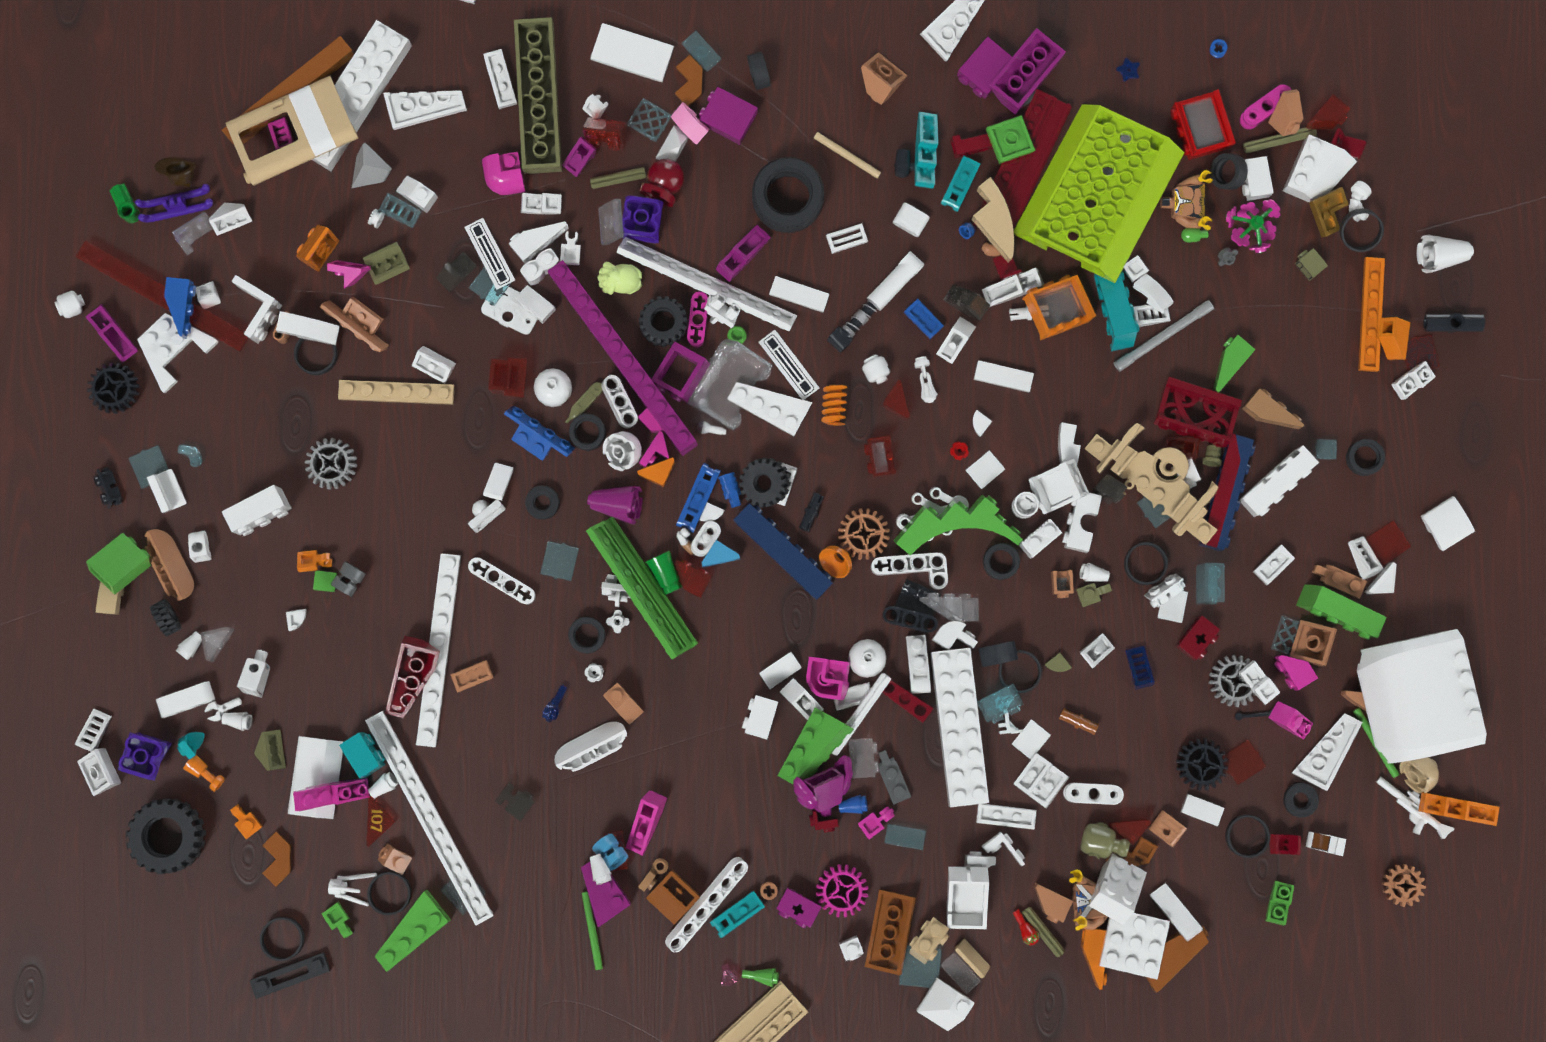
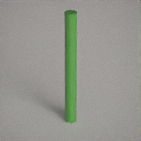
M1360 707L1356 708L1353 712L1357 719L1363 722L1361 726L1375 747L1370 724ZM1375 747L1391 776L1395 778L1400 775L1393 763L1388 764V760L1382 752H1379Z
M587 891L582 892L595 970L603 969L592 905Z

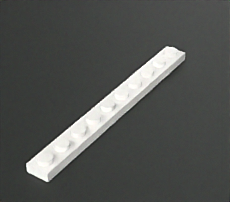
M627 237L623 239L618 247L617 253L639 262L708 295L715 296L720 293L725 296L727 304H736L746 313L770 322L781 329L790 331L797 318V315Z
M441 554L429 641V644L438 649L440 653L436 669L423 688L416 745L436 747L461 559V556Z

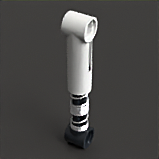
M910 251L867 297L868 303L863 304V308L856 311L854 316L851 317L850 322H846V325L843 327H838L828 337L827 341L837 351L842 353L853 341L852 337L857 330H860V326L864 325L871 318V315L877 312L876 310L881 311L925 264Z

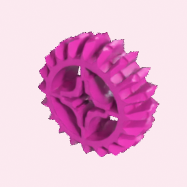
M838 864V871H835L833 866H831L830 870L832 873L830 875L827 871L823 872L827 877L826 879L819 877L823 885H816L818 889H822V891L816 892V895L823 896L818 902H826L822 908L826 910L830 907V915H832L834 910H836V917L840 916V912H843L844 917H847V911L849 910L851 915H855L853 908L856 907L860 911L859 902L863 905L866 904L861 899L862 897H868L867 893H863V890L869 889L868 886H862L866 879H858L862 873L858 872L855 875V867L849 872L848 865H845L844 870H841V865ZM838 875L850 876L855 882L844 884ZM833 878L836 888L826 895L827 885ZM838 882L843 888H848L845 891L847 900L841 894H836L839 891ZM858 887L857 898L851 904L849 893ZM841 898L846 906H836L829 900Z

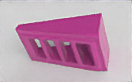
M285 117L268 123L276 150L295 142ZM284 126V129L275 132V129Z

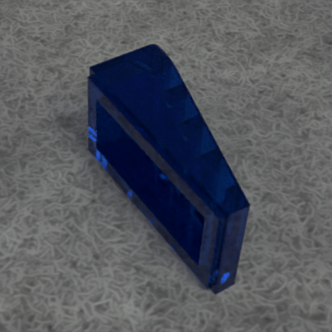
M1140 646L1125 650L1135 690L1153 686L1155 681L1145 647ZM1142 653V657L1132 659L1131 657L1133 655ZM1144 661V664L1134 666V663ZM1146 669V672L1136 674V671ZM1148 677L1147 680L1138 681L1140 678Z

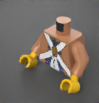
M1078 869L1070 871L1074 877L1070 878L1069 881L1077 883L1072 889L1073 921H1075V926H1077L1075 929L1077 931L1080 929L1094 930L1102 925L1108 917L1089 906L1097 883L1084 877Z

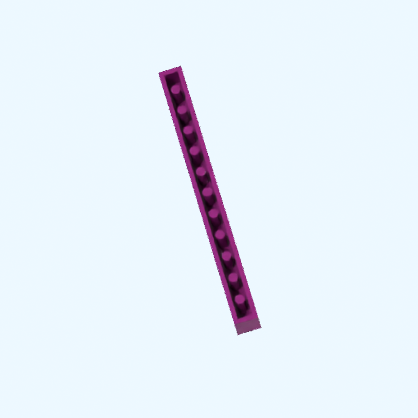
M562 260L549 269L547 272L680 454L684 456L698 445L695 438L565 262Z

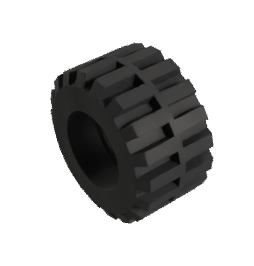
M659 296L655 300L652 298L648 304L646 303L643 306L644 309L640 312L639 323L642 334L648 342H652L655 346H672L674 342L678 343L680 338L685 335V330H687L686 312L683 306L677 303L675 299H670L667 296L665 298ZM660 312L672 314L675 319L674 326L665 332L657 331L652 325V319L656 314Z

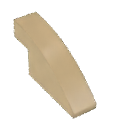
M990 177L977 189V192L987 202V205L973 215L972 221L1009 263L1014 253L1013 224L1005 199Z

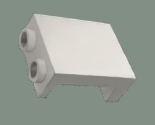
M1074 459L1061 463L1059 466L1029 479L1030 488L1038 498L1039 508L1043 514L1052 512L1089 495Z

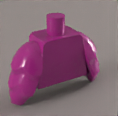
M843 755L835 762L833 767L805 780L796 777L793 780V787L797 801L805 808L815 809L820 812V815L823 817L830 816L832 814L831 808L842 802V796L847 793L851 786L853 775L851 758Z

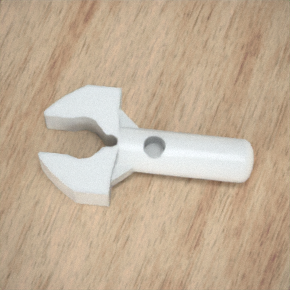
M236 698L222 705H218L216 701L209 703L205 712H209L212 709L218 711L215 716L207 719L211 721L222 720V715L225 711L242 704L241 699Z

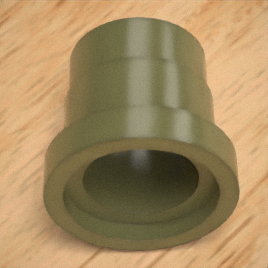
M1208 445L1202 463L1212 467L1221 466V448Z

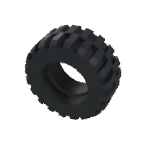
M170 798L155 800L143 805L141 810H137L133 814L134 819L128 823L130 830L126 831V837H129V842L126 843L127 849L131 848V858L136 859V864L139 867H145L146 871L150 873L156 872V874H169L186 869L187 866L192 865L195 862V858L199 857L202 853L200 849L205 845L203 836L206 835V829L203 830L202 828L204 821L199 819V812L196 809H192L191 805L187 802L183 803L181 800ZM161 818L175 820L182 830V843L179 849L168 855L157 852L150 841L151 828Z

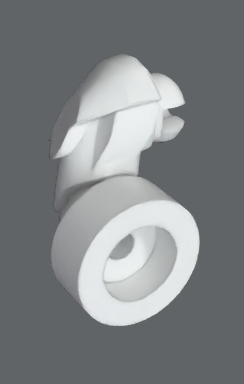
M1357 181L1351 187L1352 199H1350L1349 212L1364 208L1361 200H1366L1371 194V188L1366 183ZM1362 213L1352 218L1357 222L1360 220L1364 221L1368 218L1369 214Z

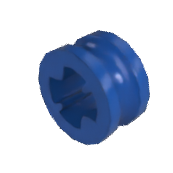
M1217 39L1212 42L1210 54L1213 57L1221 58L1226 54L1227 44L1225 41ZM1215 45H1218V47L1219 45L1222 46L1221 53L1214 51Z

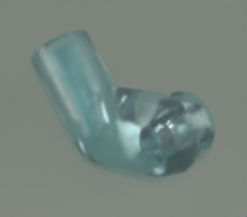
M179 445L178 453L187 455L192 467H198L202 464V456L197 448Z

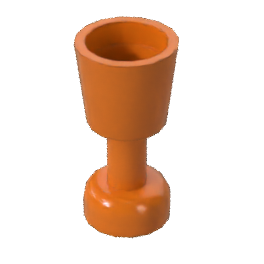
M197 755L188 760L183 769L197 778L200 776L204 777L211 783L210 789L213 792L217 791L226 778L222 775L215 777L206 770L208 765Z

